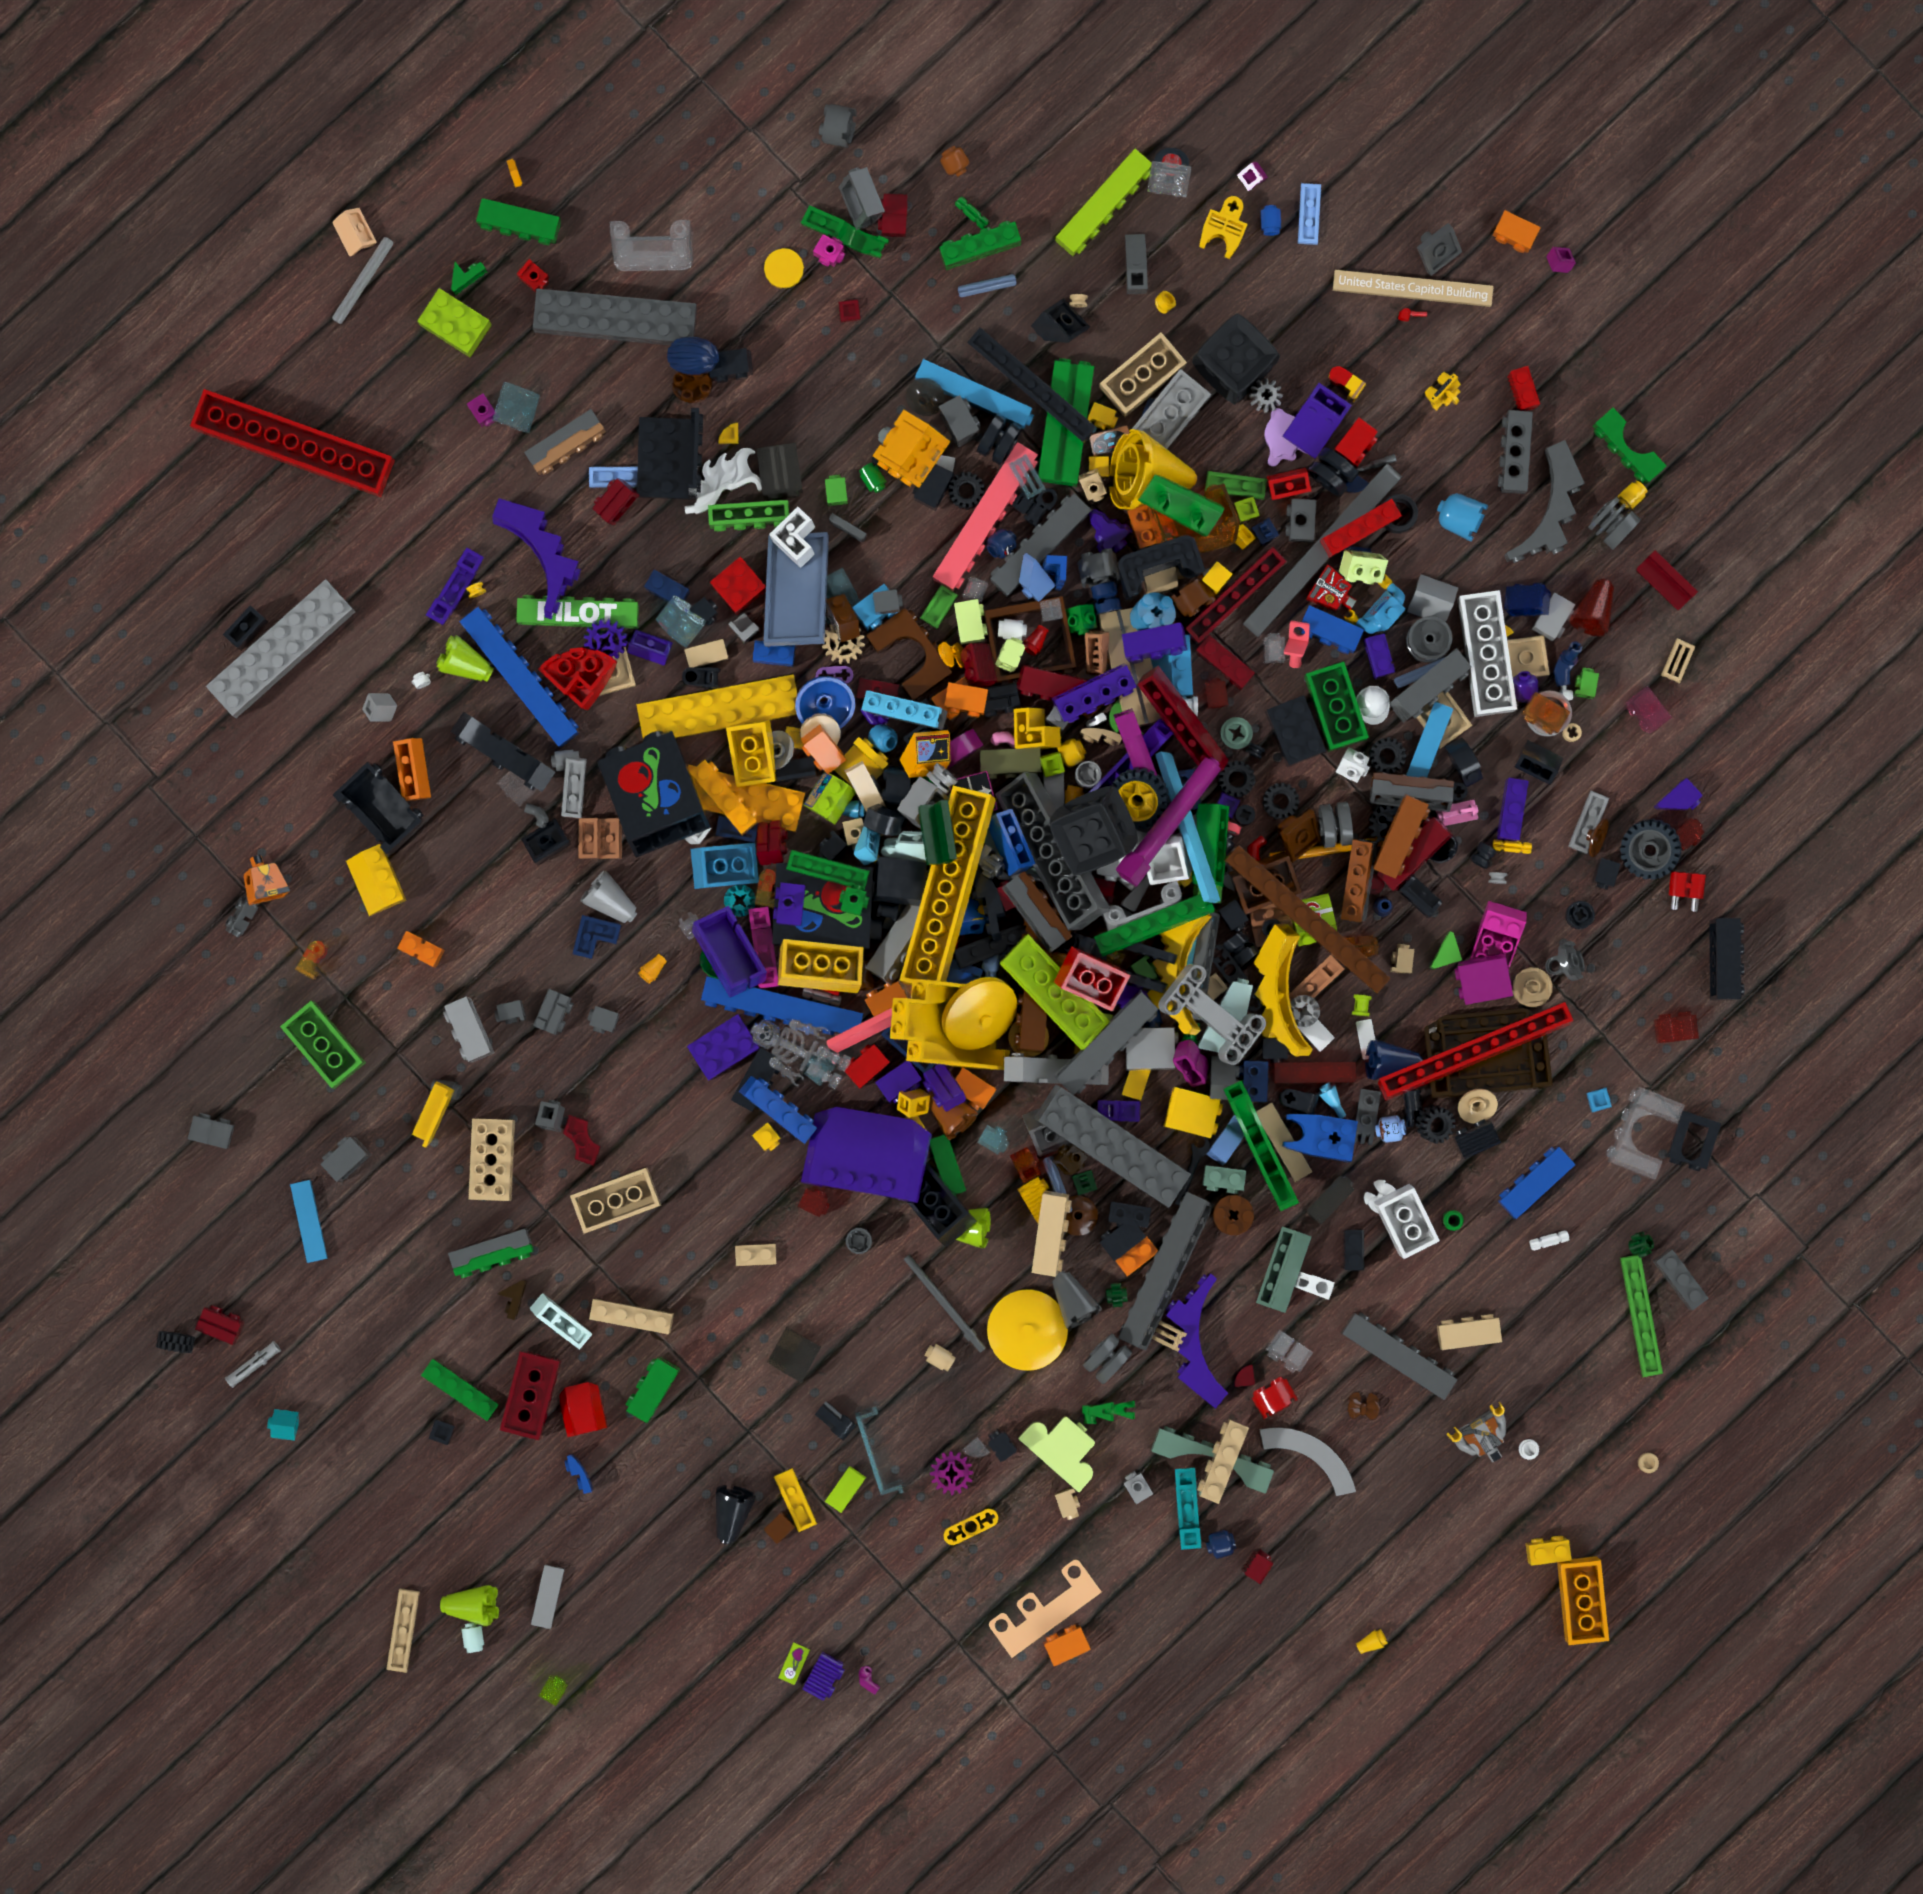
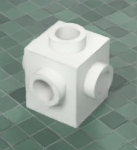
M1348 747L1336 773L1357 783L1361 776H1366L1370 768L1367 766L1370 758Z

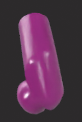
M863 1666L858 1672L859 1683L875 1695L880 1686L872 1681V1669L869 1666Z

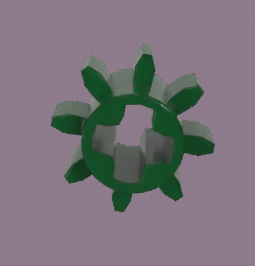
M1644 1231L1631 1236L1632 1240L1629 1241V1249L1632 1254H1638L1639 1258L1652 1253L1651 1249L1654 1248V1241L1650 1235H1644Z
M1113 1283L1111 1288L1106 1289L1107 1304L1113 1303V1308L1123 1307L1122 1302H1128L1126 1287H1121L1120 1283Z

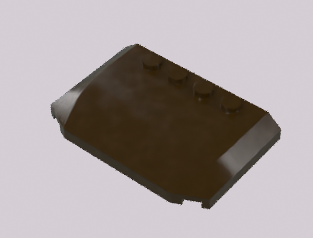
M1520 1008L1444 1015L1424 1027L1427 1059L1535 1015V1013ZM1547 1034L1430 1082L1432 1098L1464 1096L1467 1092L1474 1089H1486L1492 1093L1552 1087Z

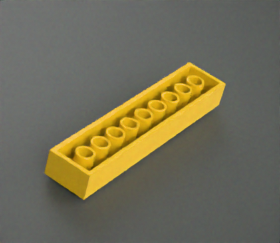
M957 786L952 787L948 804L957 859L949 864L931 865L900 976V981L905 984L912 985L913 979L947 981L996 799L990 794Z

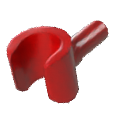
M1404 308L1399 312L1398 319L1408 322L1410 316L1427 317V312H1417Z

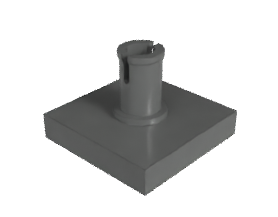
M1449 223L1433 235L1430 232H1425L1421 236L1422 243L1417 247L1424 267L1431 276L1462 253L1454 229Z

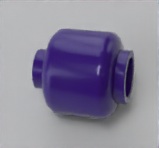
M1522 671L1513 677L1515 698L1520 702H1530L1538 694L1537 677L1528 671Z

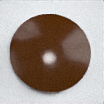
M678 372L673 376L672 388L674 394L680 400L687 403H697L709 396L712 390V381L707 373L688 375Z

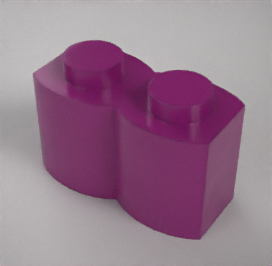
M1189 1039L1178 1043L1173 1057L1175 1067L1183 1073L1184 1079L1192 1087L1205 1084L1210 1070L1209 1061L1200 1054L1198 1046Z

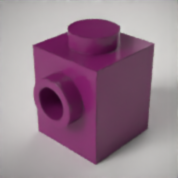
M484 393L467 403V406L481 427L484 425L488 427L496 421L495 418L498 415Z

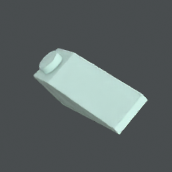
M543 1293L530 1307V1310L537 1318L579 1350L592 1335L588 1329Z

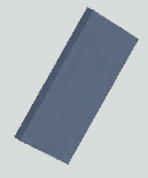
M827 532L809 533L804 538L812 547L815 555L801 568L773 543L770 535H768L764 622L765 647L825 644L829 544Z

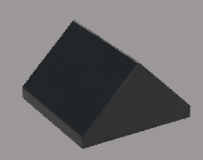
M556 818L549 821L545 828L539 827L521 839L536 865L543 863L571 845Z

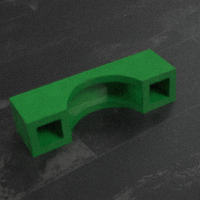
M1613 407L1592 426L1594 433L1598 438H1603L1608 443L1607 447L1612 453H1617L1622 458L1620 460L1627 469H1632L1635 473L1634 477L1639 482L1647 485L1667 466L1654 451L1640 454L1632 451L1626 445L1623 438L1626 421Z

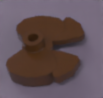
M1358 1392L1353 1393L1348 1398L1350 1400L1347 1408L1349 1417L1356 1419L1360 1415H1366L1370 1420L1377 1418L1379 1414V1399L1376 1395L1370 1393L1366 1404H1361V1397Z

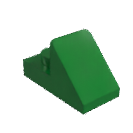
M455 262L451 286L453 293L457 296L485 275L487 270L481 262L478 264L474 263L464 273Z

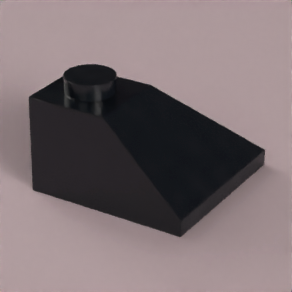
M1064 298L1043 311L1031 325L1037 335L1044 341L1069 343L1090 328Z

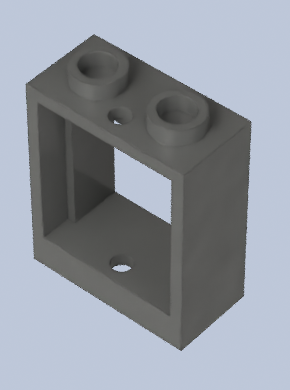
M859 167L853 168L848 171L849 174L843 178L842 183L838 187L856 230L874 225L885 210L867 167L863 169Z

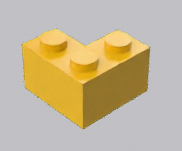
M1028 707L1014 709L1015 749L1061 747L1060 727L1045 726V709Z

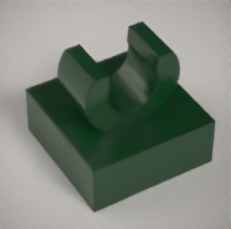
M1092 1170L1072 1176L1078 1195L1097 1190Z

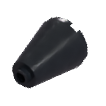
M727 1485L718 1486L715 1492L716 1534L720 1542L731 1544L737 1540L755 1502L756 1495L753 1496L752 1491L742 1487L734 1486L733 1489H727Z

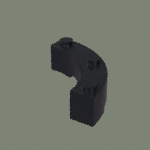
M462 713L450 731L456 735V741L464 746L468 743L494 761L492 765L501 771L506 768L524 780L525 783L523 785L532 791L537 788L543 792L555 771L495 732L491 735V729L467 713Z

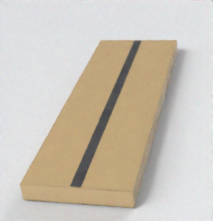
M1133 608L1099 614L1098 619L1101 631L1109 632L1108 658L1111 669L1123 663L1126 664L1137 686L1133 689V693L1124 697L1122 695L1118 696L1122 712L1132 708L1139 727L1155 724L1162 717L1137 685L1141 677L1153 669L1151 659H1143V662L1133 664L1125 658L1122 634L1137 631L1130 622V613Z

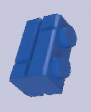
M755 640L753 662L793 667L796 647L795 645L765 647L764 641Z

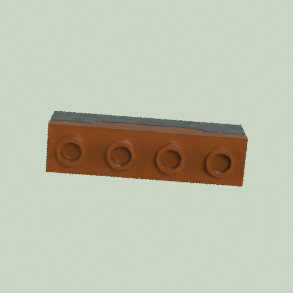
M1359 838L1352 841L1341 919L1354 922L1366 921L1374 872L1372 866L1376 858L1377 841Z

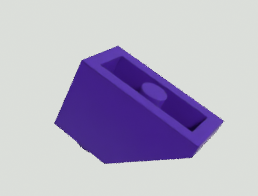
M1685 778L1654 807L1661 810L1685 811L1689 808L1693 810L1701 803L1699 799L1703 795Z

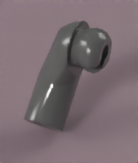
M527 803L524 812L536 817V826L545 828L549 822V817L545 810Z

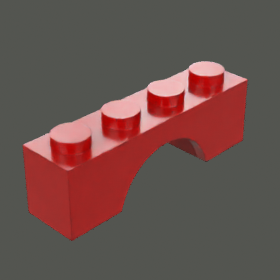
M1390 499L1322 538L1320 543L1328 557L1331 558L1361 539L1399 519L1402 515L1393 499Z

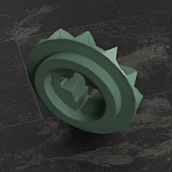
M1240 717L1228 719L1223 724L1220 735L1223 743L1229 748L1241 749L1249 744L1253 731L1248 721ZM1239 726H1241L1240 734H1242L1244 738L1237 737L1236 739H1234V741H1232L1233 733H1231L1229 729L1236 730Z

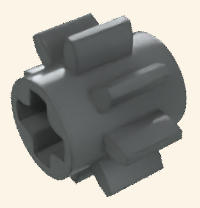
M997 853L985 856L981 862L982 865H980L984 870L982 874L989 879L991 877H1000L1006 867L1002 862L1004 858Z

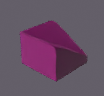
M1552 247L1546 256L1553 272L1569 273L1576 264L1569 248Z

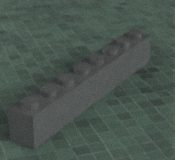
M1186 1192L1185 1196L1182 1197L1177 1214L1171 1220L1169 1231L1163 1237L1162 1246L1156 1252L1154 1263L1151 1269L1147 1271L1146 1280L1138 1290L1137 1299L1128 1312L1129 1316L1126 1323L1120 1329L1119 1339L1142 1350H1147L1214 1204L1189 1192Z

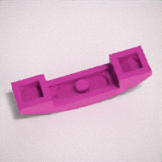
M769 907L748 909L754 950L767 971L766 980L758 985L759 989L779 986L775 949L772 944L773 934Z

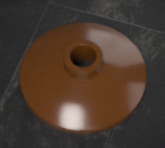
M1607 819L1601 820L1594 830L1590 829L1588 831L1586 840L1589 841V855L1591 857H1595L1602 848L1609 827Z
M1080 1195L1069 1197V1200L1072 1201V1211L1066 1214V1220H1069L1067 1233L1076 1236L1085 1235L1097 1223V1208L1087 1197ZM1081 1212L1082 1218L1077 1220L1074 1214Z

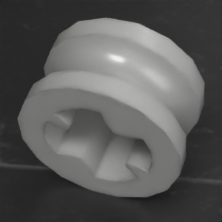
M1489 872L1491 879L1488 880V883H1507L1505 881L1507 873Z

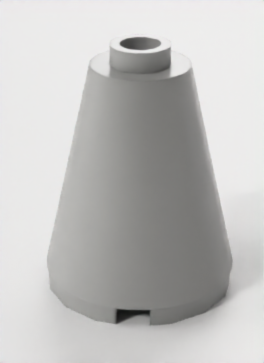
M602 871L591 883L592 886L589 890H586L580 901L584 905L622 923L631 922L637 915L635 912L637 907L607 871Z

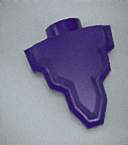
M1096 509L1089 513L1091 525L1096 530L1095 539L1098 542L1097 549L1099 552L1104 549H1112L1116 554L1128 544L1125 539L1132 534L1133 530L1127 524H1121L1117 519H1109L1105 513Z

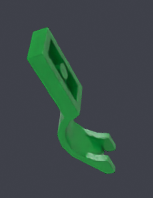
M810 205L801 221V224L830 238L832 236L836 237L845 246L880 259L884 245L889 242L888 239L882 236H874L861 230H856L855 227L845 220Z

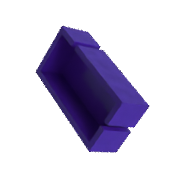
M729 906L693 922L692 933L729 998L746 991L747 986L750 989L765 982L767 971L740 924L737 925V919Z

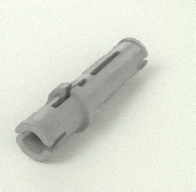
M272 1341L262 1351L254 1353V1357L228 1377H225V1380L234 1388L244 1378L261 1365L265 1366L269 1359L278 1352H281L280 1347L275 1341Z

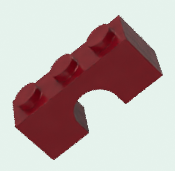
M1210 635L1205 638L1195 651L1205 662L1221 671L1226 679L1240 691L1255 674L1254 671Z

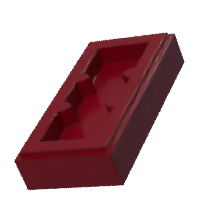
M860 678L856 698L864 700L866 690L897 697L899 685Z

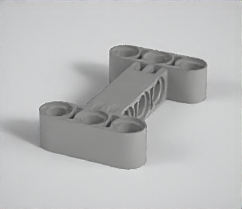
M1188 964L1160 999L1159 1009L1164 1014L1177 1015L1185 1006L1226 1040L1218 1052L1219 1059L1224 1063L1235 1065L1241 1061L1265 1029L1266 1021L1263 1016L1254 1013L1247 1014L1240 1022L1199 989V986L1206 978L1204 967ZM1196 968L1198 974L1197 977L1193 979L1191 976V972L1193 969ZM1184 984L1186 989L1185 992L1181 995L1179 992V988L1181 985ZM1172 1000L1173 1008L1169 1011L1167 1004ZM1254 1018H1256L1257 1025L1254 1028H1252L1251 1022ZM1244 1034L1245 1041L1240 1044L1239 1037ZM1232 1050L1233 1056L1228 1060L1227 1053Z

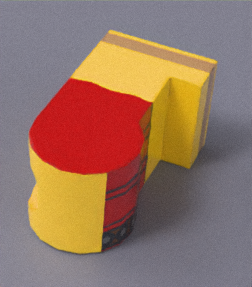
M1341 366L1333 367L1329 373L1330 383L1346 390L1349 393L1347 399L1354 403L1366 383Z

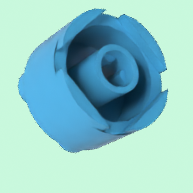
M1156 592L1144 595L1131 610L1130 622L1132 627L1136 628L1137 631L1172 624L1176 615L1173 600L1169 596Z

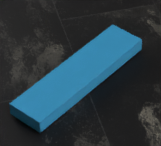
M1438 702L1434 703L1407 776L1428 777L1454 708Z
M311 1180L290 1184L307 1263L328 1259Z

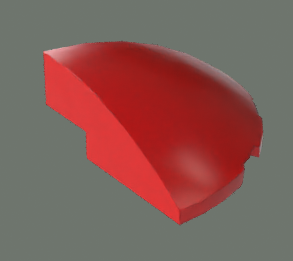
M572 648L568 652L555 654L538 668L561 692L569 696L582 709L589 710L609 681L617 661L599 650Z

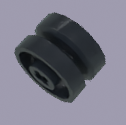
M997 414L985 432L977 448V453L986 457L995 448L992 461L1001 466L1015 447L1022 427L1013 422L1004 431L1007 418Z
M1324 447L1318 455L1320 462L1313 461L1307 472L1323 488L1341 497L1348 488L1345 482L1352 483L1359 473L1341 455Z

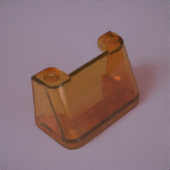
M1225 484L1211 485L1204 493V497L1224 507L1223 514L1206 537L1148 506L1156 543L1160 544L1188 535L1195 539L1199 553L1234 544L1238 537L1240 521Z

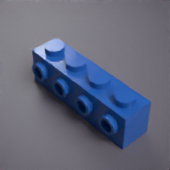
M750 1076L739 1090V1093L805 1144L817 1129L812 1124L814 1120L806 1114L800 1115L797 1112L799 1108L793 1103H785L782 1100L784 1096L777 1090L773 1092L767 1088L769 1084L759 1077L757 1080Z

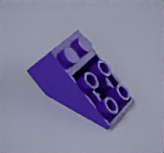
M1318 383L1282 437L1315 459L1352 405Z

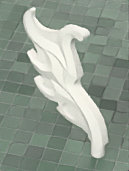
M743 448L736 452L735 456L728 461L725 460L727 454L724 453L718 458L715 466L712 468L709 467L710 460L705 462L702 469L705 480H701V493H697V502L694 505L685 506V513H696V515L708 510V505H715L724 490L733 491L747 483H755L758 491H761V480L756 474L752 473L747 463L749 455L756 452L750 448Z

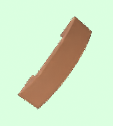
M1330 955L1289 993L1290 1002L1300 995L1316 997L1345 968L1335 957Z

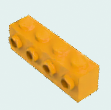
M704 760L690 774L743 836L758 823L755 820L757 817L756 813L750 807L748 809L745 808L742 804L745 800L738 792L734 794L729 789L732 785L725 777L722 779L716 773L719 769L712 761L708 763Z

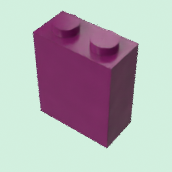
M1505 953L1457 962L1458 968L1454 970L1456 980H1461L1462 987L1458 988L1460 1000L1464 999L1465 1005L1513 996Z

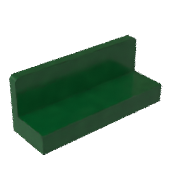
M940 800L932 805L918 806L927 865L949 864L957 859L948 800Z

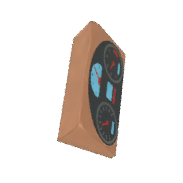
M1128 426L1091 435L1089 442L1093 457L1113 452L1120 437L1123 434H1129Z

